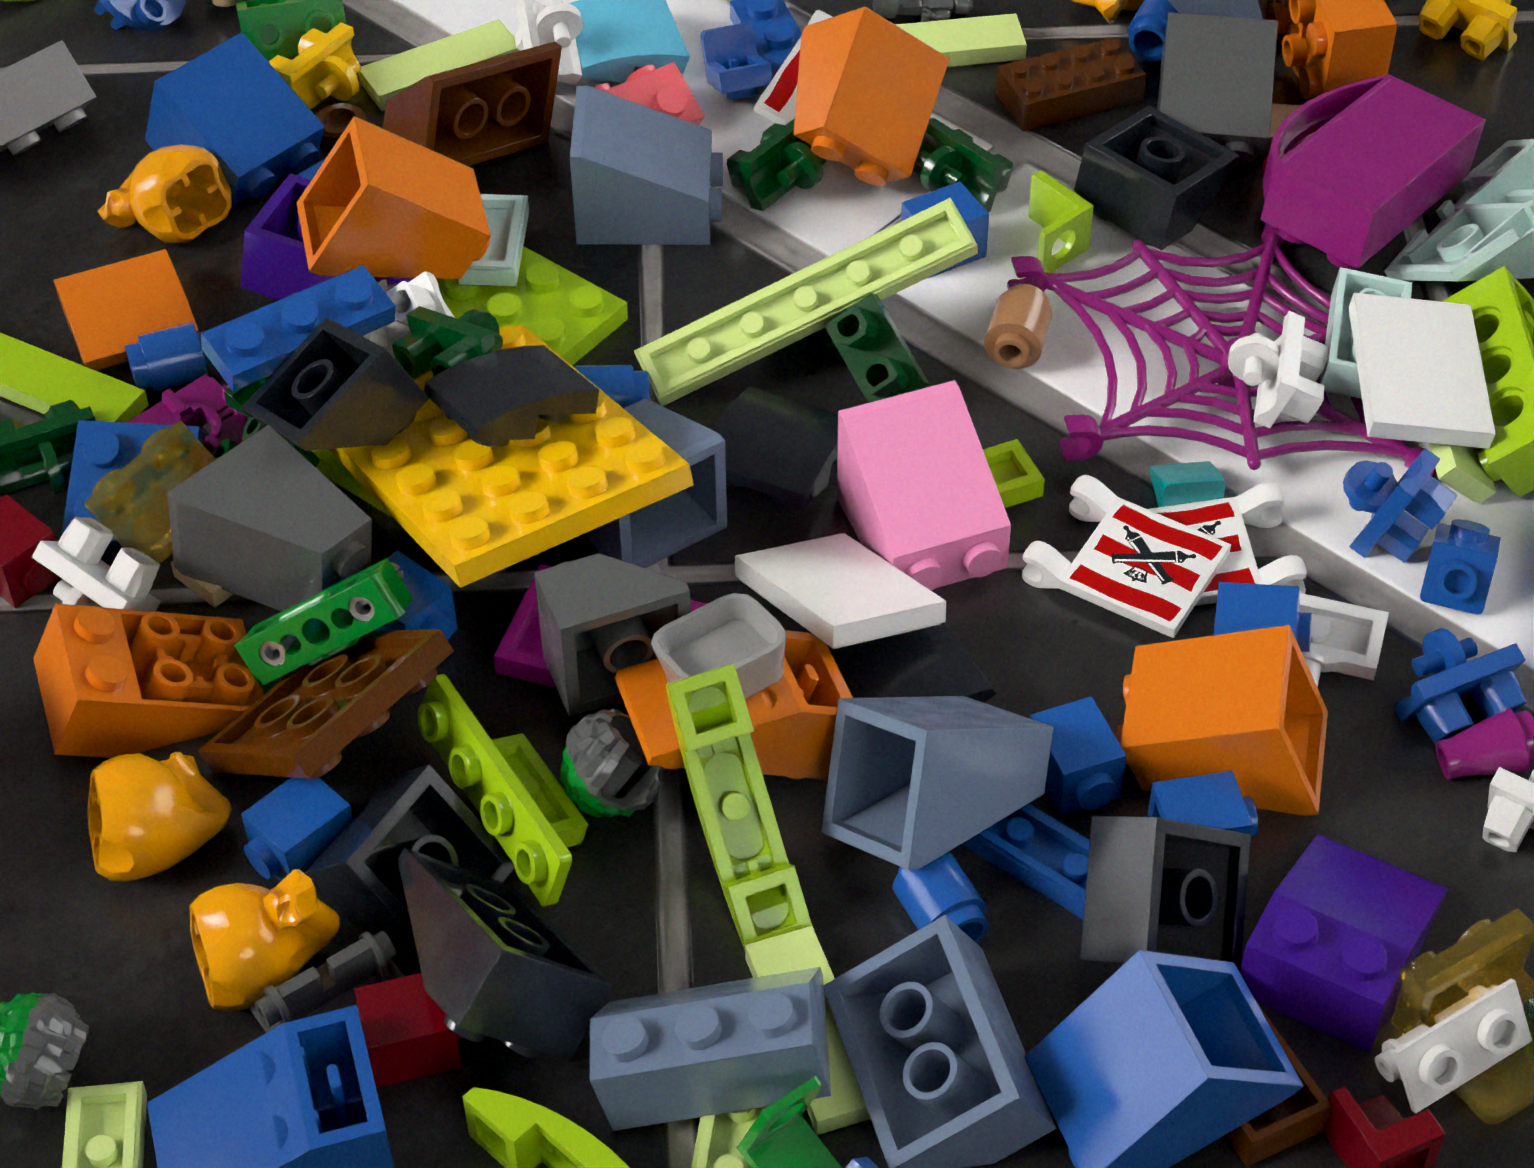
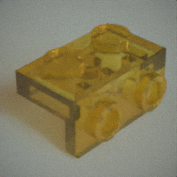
M178 421L171 428L165 427L153 433L144 442L141 453L122 470L116 469L103 476L94 486L93 495L84 502V506L101 524L112 531L113 537L123 548H134L145 553L160 564L173 553L167 492L216 459L195 437L191 430L182 421Z

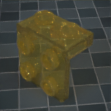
M1518 908L1494 922H1491L1489 919L1478 921L1465 931L1458 940V943L1438 955L1434 951H1428L1413 960L1401 976L1403 984L1391 1021L1403 1035L1422 1023L1431 1028L1436 1024L1435 1015L1468 996L1469 990L1475 986L1481 985L1485 988L1491 985L1499 986L1510 978L1516 981L1532 1042L1454 1090L1483 1122L1492 1125L1503 1122L1534 1103V980L1523 970L1534 940V924Z

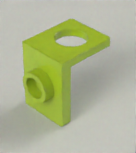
M1039 170L1031 175L1028 216L1044 227L1039 232L1037 258L1041 261L1045 273H1051L1089 249L1094 205L1044 171ZM1060 238L1066 244L1059 252L1052 255L1053 245Z

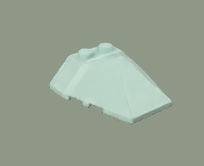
M1534 139L1508 140L1474 168L1461 182L1466 192L1454 205L1451 200H1447L1437 209L1436 212L1441 221L1428 235L1425 229L1418 231L1384 270L1387 277L1398 280L1478 281L1505 265L1516 279L1534 278Z

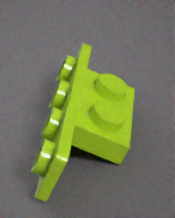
M446 674L437 675L428 684L423 703L418 709V725L422 736L426 741L432 743L449 768L454 783L464 790L481 815L485 829L496 837L511 859L519 879L523 883L528 884L543 907L557 904L572 863V855L567 847L582 844L588 823L571 799L565 794L566 792L524 733L491 740Z

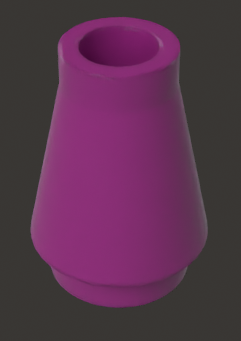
M1506 708L1450 738L1436 741V755L1443 775L1447 780L1465 776L1495 775L1499 767L1514 774L1528 773L1530 765L1534 764V718L1527 710L1514 713L1510 708Z

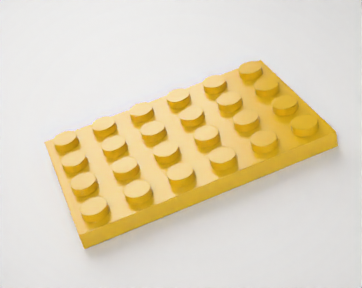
M523 324L499 328L500 336L503 339V345L500 350L521 346L544 345L587 379ZM429 371L414 381L424 391L425 382L434 376L432 371ZM599 389L596 414H571L569 420L560 422L538 418L535 439L510 440L509 445L504 447H488L474 442L464 429L455 421L447 418L445 412L428 399L417 411L412 424L403 432L396 434L388 444L328 449L460 588L694 485L690 464L601 389Z

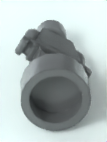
M873 0V12L885 19H895L896 15H920L921 22L948 20L951 16V11L954 14L967 15L969 10L973 9V0Z

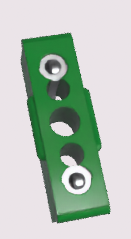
M386 558L254 625L241 640L234 644V647L260 686L305 664L310 666L316 665L358 644L360 637L406 613L405 609L414 598L402 581L403 570L396 572L400 566L390 563L389 559Z

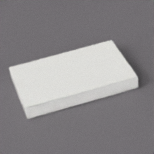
M1354 293L1348 309L1367 436L1489 449L1496 433L1471 305Z
M845 533L735 556V577L833 649L940 625L946 620V600Z

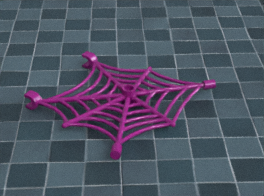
M1266 222L1261 236L1264 244L1244 253L1217 258L1178 256L1148 248L1139 239L1133 241V251L1127 256L1112 264L1088 271L1045 273L1041 261L1036 257L1019 256L1011 258L1016 276L1023 279H1010L1007 282V288L1009 289L1017 284H1030L1038 287L1043 292L1046 289L1055 292L1075 311L1089 329L1104 357L1108 385L1106 407L1101 422L1098 426L1092 416L1084 414L1065 415L1064 420L1071 438H1062L1059 441L1064 461L1088 459L1101 450L1103 441L1135 436L1176 437L1209 444L1247 458L1248 467L1252 470L1259 469L1263 459L1289 453L1324 450L1368 452L1399 457L1405 460L1404 466L1409 468L1424 448L1418 445L1410 448L1405 440L1368 437L1362 399L1350 396L1360 419L1358 421L1331 407L1325 390L1324 400L1316 414L1329 421L1310 420L1307 424L1301 421H1287L1273 424L1271 428L1265 426L1255 428V422H1253L1255 409L1252 410L1251 397L1257 396L1258 386L1251 387L1230 371L1228 355L1231 345L1240 338L1257 333L1255 331L1257 321L1275 333L1282 335L1283 325L1260 311L1262 302L1283 316H1286L1288 311L1299 314L1265 292L1267 283L1285 300L1311 317L1327 325L1329 314L1318 310L1292 293L1270 273L1273 259L1277 260L1286 274L1324 307L1330 309L1331 301L1329 297L1316 289L1292 266L1279 248L1284 241L1279 235V229ZM1262 255L1257 269L1241 275L1220 278L1187 275L1167 269L1159 262L1160 260L1179 266L1213 268L1242 263ZM1138 258L1150 269L1147 273L1125 284L1104 290L1085 292L1066 283L1093 280L1115 273ZM1155 278L1167 290L1149 301L1124 308L1103 300L1128 293ZM1255 279L1253 289L1227 294L1197 293L1183 290L1176 282L1192 286L1217 288L1238 285ZM1172 298L1183 309L1177 314L1155 322L1138 315V313L1152 310ZM1249 300L1247 311L1226 314L1200 310L1194 303L1224 304ZM1081 304L1099 311L1110 318L1125 337L1136 361L1137 391L1130 410L1114 419L1112 417L1117 403L1118 378L1113 354L1101 329ZM1305 317L1304 328L1316 334L1310 336L1303 334V336L1325 344L1327 327ZM1191 318L1199 329L1188 337L1168 327ZM1210 321L1219 323L1244 322L1241 326L1226 327L1212 324ZM1128 325L1148 334L1162 352L1168 373L1164 394L1143 405L1142 403L1147 391L1146 361L1134 333ZM1240 335L1239 338L1230 339L1228 342L1223 337ZM1204 336H1206V338L1212 343L1214 347H1211L1200 341L1203 339ZM1165 341L1183 348L1190 365L1189 382L1176 389L1177 370L1171 349ZM1196 354L1220 364V367L1199 377L1200 365ZM1321 374L1315 381L1319 384L1321 382ZM1204 392L1237 398L1238 405L1216 397L1195 394ZM1177 402L1211 406L1240 416L1241 424L1213 414L1184 408L1167 407ZM1146 417L1183 418L1212 424L1243 435L1245 446L1204 432L1183 428L1150 425L1128 426ZM1323 430L1358 435L1371 443L1321 440L1288 443L1259 450L1257 438L1286 431ZM1436 468L1430 474L1433 478L1437 476Z

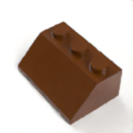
M554 41L426 76L386 101L383 129L466 166L547 143L549 140L562 46Z

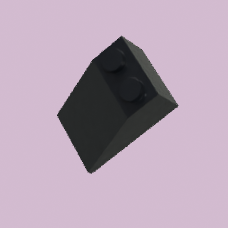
M404 848L398 858V865L424 988L446 1013L443 1019L445 1025L458 1035L474 1042H482L485 1035L499 1039L513 1051L528 1058L536 1059L540 1052L570 1061L590 1027V1018L599 1011L613 985L512 885Z

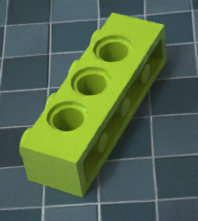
M1504 265L1443 300V302L1469 304L1472 308L1496 433L1489 449L1480 448L1477 450L1479 461L1491 480L1496 482L1502 479L1518 497H1521L1534 490V299Z

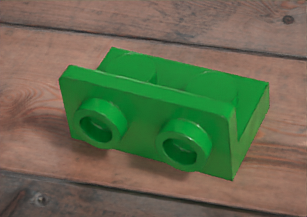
M245 0L235 2L241 33L243 32L266 60L273 59L277 55L283 57L299 55L298 44L300 39L312 28L328 33L339 23L346 24L342 0Z

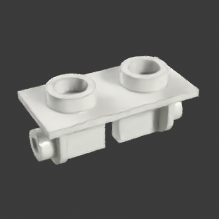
M1510 978L1499 986L1491 985L1488 988L1481 985L1475 986L1469 990L1468 996L1435 1015L1436 1024L1431 1028L1422 1023L1396 1040L1389 1039L1382 1044V1053L1375 1057V1064L1380 1074L1387 1081L1394 1082L1398 1078L1403 1081L1411 1111L1418 1113L1532 1042L1516 981Z

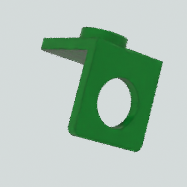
M817 1075L766 1107L759 1114L736 1147L751 1168H842L802 1117V1114L824 1085Z

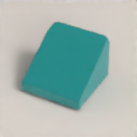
M1210 461L1150 465L1149 473L1158 507L1224 498L1226 486L1224 476Z

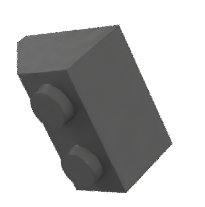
M599 553L534 572L543 657L569 717L623 700L615 681L617 670L657 659L651 647L654 633L664 625L691 612L690 589L686 581Z

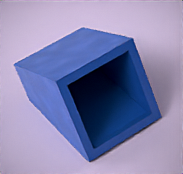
M242 32L154 81L145 141L153 150L183 144L203 147L212 153L219 161L231 188V206H234L249 196L252 199L263 196L275 185L279 178L291 171L297 174L312 166L320 155L319 148L325 126Z
M1143 950L1137 951L1024 1057L1069 1147V1156L1075 1168H1169L1291 1097L1303 1087L1300 1078L1234 962Z

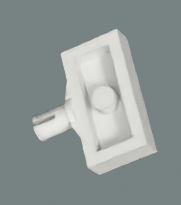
M1300 593V612H1312L1310 652H1302L1317 687L1321 672L1333 671L1374 680L1389 612Z

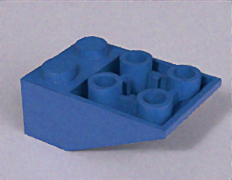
M357 1005L282 1023L147 1102L158 1168H394Z

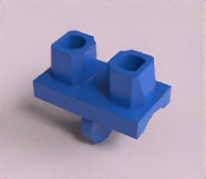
M1424 448L1398 482L1393 475L1392 467L1386 462L1377 463L1365 460L1355 463L1345 474L1343 480L1344 492L1349 499L1350 506L1354 510L1370 512L1372 515L1370 521L1349 547L1365 558L1377 543L1405 563L1430 529L1433 530L1444 517L1458 496L1430 475L1440 461V458Z
M1444 628L1437 629L1425 634L1422 645L1423 655L1412 659L1411 663L1412 669L1418 677L1430 673L1432 676L1415 682L1411 686V696L1397 701L1393 707L1402 723L1417 717L1434 744H1436V741L1450 738L1474 725L1461 701L1464 698L1473 695L1485 719L1506 708H1510L1516 713L1527 702L1513 672L1526 659L1517 643L1467 662L1466 659L1478 654L1475 641L1470 637L1458 641L1449 630Z

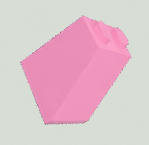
M955 380L838 411L837 499L863 546L931 591L935 588L970 578L984 577L995 571L1008 568L1011 524L961 390Z

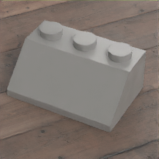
M63 40L0 70V152L9 149L13 156L18 155L41 141L38 135L39 132L55 125L58 132H62L87 118L83 110L96 98V95Z

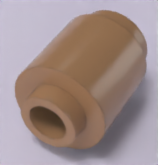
M1017 284L999 296L984 339L985 350L992 360L1004 367L1013 369L1030 367L1039 360L1052 320V309L1046 294L1036 286Z

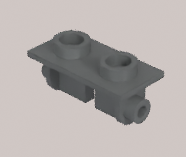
M366 931L359 935V941L327 958V962L317 968L313 966L277 987L270 985L264 988L265 997L256 1001L255 1005L249 1006V1008L267 1033L282 1023L357 1005L358 1008L354 988L404 977V975L391 959L396 956V951L384 931H380L372 936Z

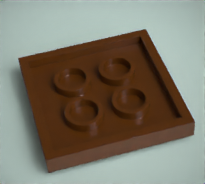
M440 629L372 631L360 637L358 644L316 665L310 666L305 664L290 672L201 747L198 753L212 772L307 778L309 780L318 778L332 770L342 759L340 751L354 738L367 735L381 727L390 717L388 709L401 697L415 693L430 684L438 674L436 667L451 655L454 650Z

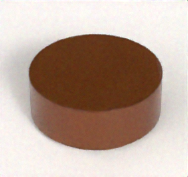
M348 103L332 104L320 110L315 115L325 126L320 147L331 151L352 118L355 116L367 121L366 113L360 107Z

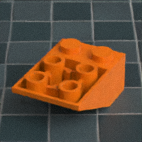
M1273 0L1272 4H1268L1267 20L1278 21L1277 39L1282 47L1283 59L1286 66L1293 68L1299 80L1300 92L1304 99H1309L1310 101L1336 88L1361 80L1388 75L1398 24L1384 0Z
M55 603L33 657L54 754L113 758L118 755L141 753L222 731L264 695L263 687L260 686L234 647V644L247 634L243 619Z
M785 630L787 636L782 679L745 699L754 731L750 732L763 775L785 776L791 779L812 778L828 780L838 698L853 697L825 642L809 632ZM658 658L617 670L615 681L648 765L662 766L668 769L685 768L665 686L668 681Z

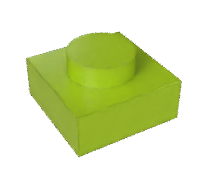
M1018 439L983 449L1004 508L1043 496L1045 479Z

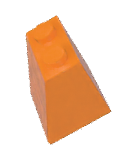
M867 7L804 27L801 36L793 135L812 145L811 151L817 156L830 161H840L854 169V175L865 183L883 186L886 182L908 178L911 176L950 58Z
M355 116L297 201L309 272L318 276H339L364 265L373 277L416 278L427 271L438 279H461L473 261H478L484 256L490 244L491 232L473 168Z
M1290 625L1135 646L1132 672L1125 675L1123 681V694L1126 703L1124 723L1117 726L1115 737L1127 755L1125 764L1129 765L1142 790L1151 791L1153 782L1233 770L1242 797L1250 796L1257 809L1301 816L1319 814L1328 710Z

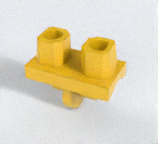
M1427 0L1419 14V30L1421 33L1438 40L1443 39L1452 26L1464 31L1461 35V48L1467 54L1484 60L1497 47L1509 51L1517 41V34L1513 31L1517 7L1510 5L1511 0Z
M342 22L328 33L314 28L309 30L301 37L298 44L299 55L293 60L277 55L269 61L271 66L310 110L329 95L337 100L347 101L359 91V81L356 74L361 71V66L351 47L354 30L353 27Z

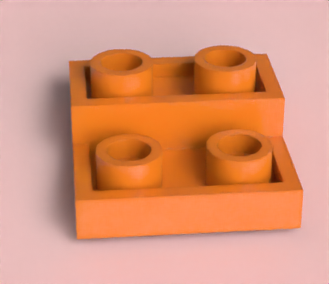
M166 249L54 280L57 294L71 334L74 336L83 365L93 370H100L128 362L124 345L138 342V335L193 322L196 332H199L188 300Z

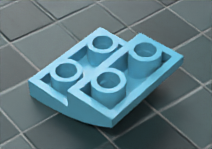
M578 0L569 3L577 7L582 16L583 29L575 38L582 77L599 83L607 81L624 83L628 76L633 73L635 67L653 64L657 69L672 62H675L681 74L684 73L690 55L666 0Z

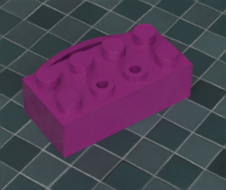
M1390 74L1354 82L1321 94L1287 116L1273 136L1263 177L1265 203L1260 220L1278 228L1279 235L1288 242L1295 244L1307 243L1327 253V259L1333 265L1342 268L1355 267L1358 269L1469 174L1486 119ZM1310 135L1303 142L1297 145L1294 149L1288 152L1297 142H1299L1306 136Z

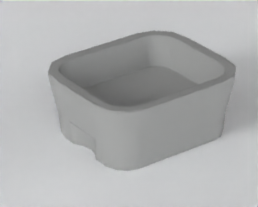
M732 593L719 597L664 625L654 633L651 647L665 672L668 683L734 663L743 695L746 699L782 679L787 635L780 622L757 600L748 594Z

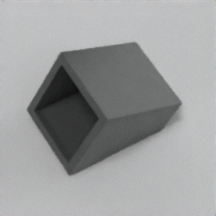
M1168 13L1160 65L1157 110L1238 154L1239 158L1236 166H1244L1252 162H1264L1270 135L1278 21Z
M267 425L167 492L174 567L182 575L222 586V589L276 610L284 611L371 566L372 519L270 425Z

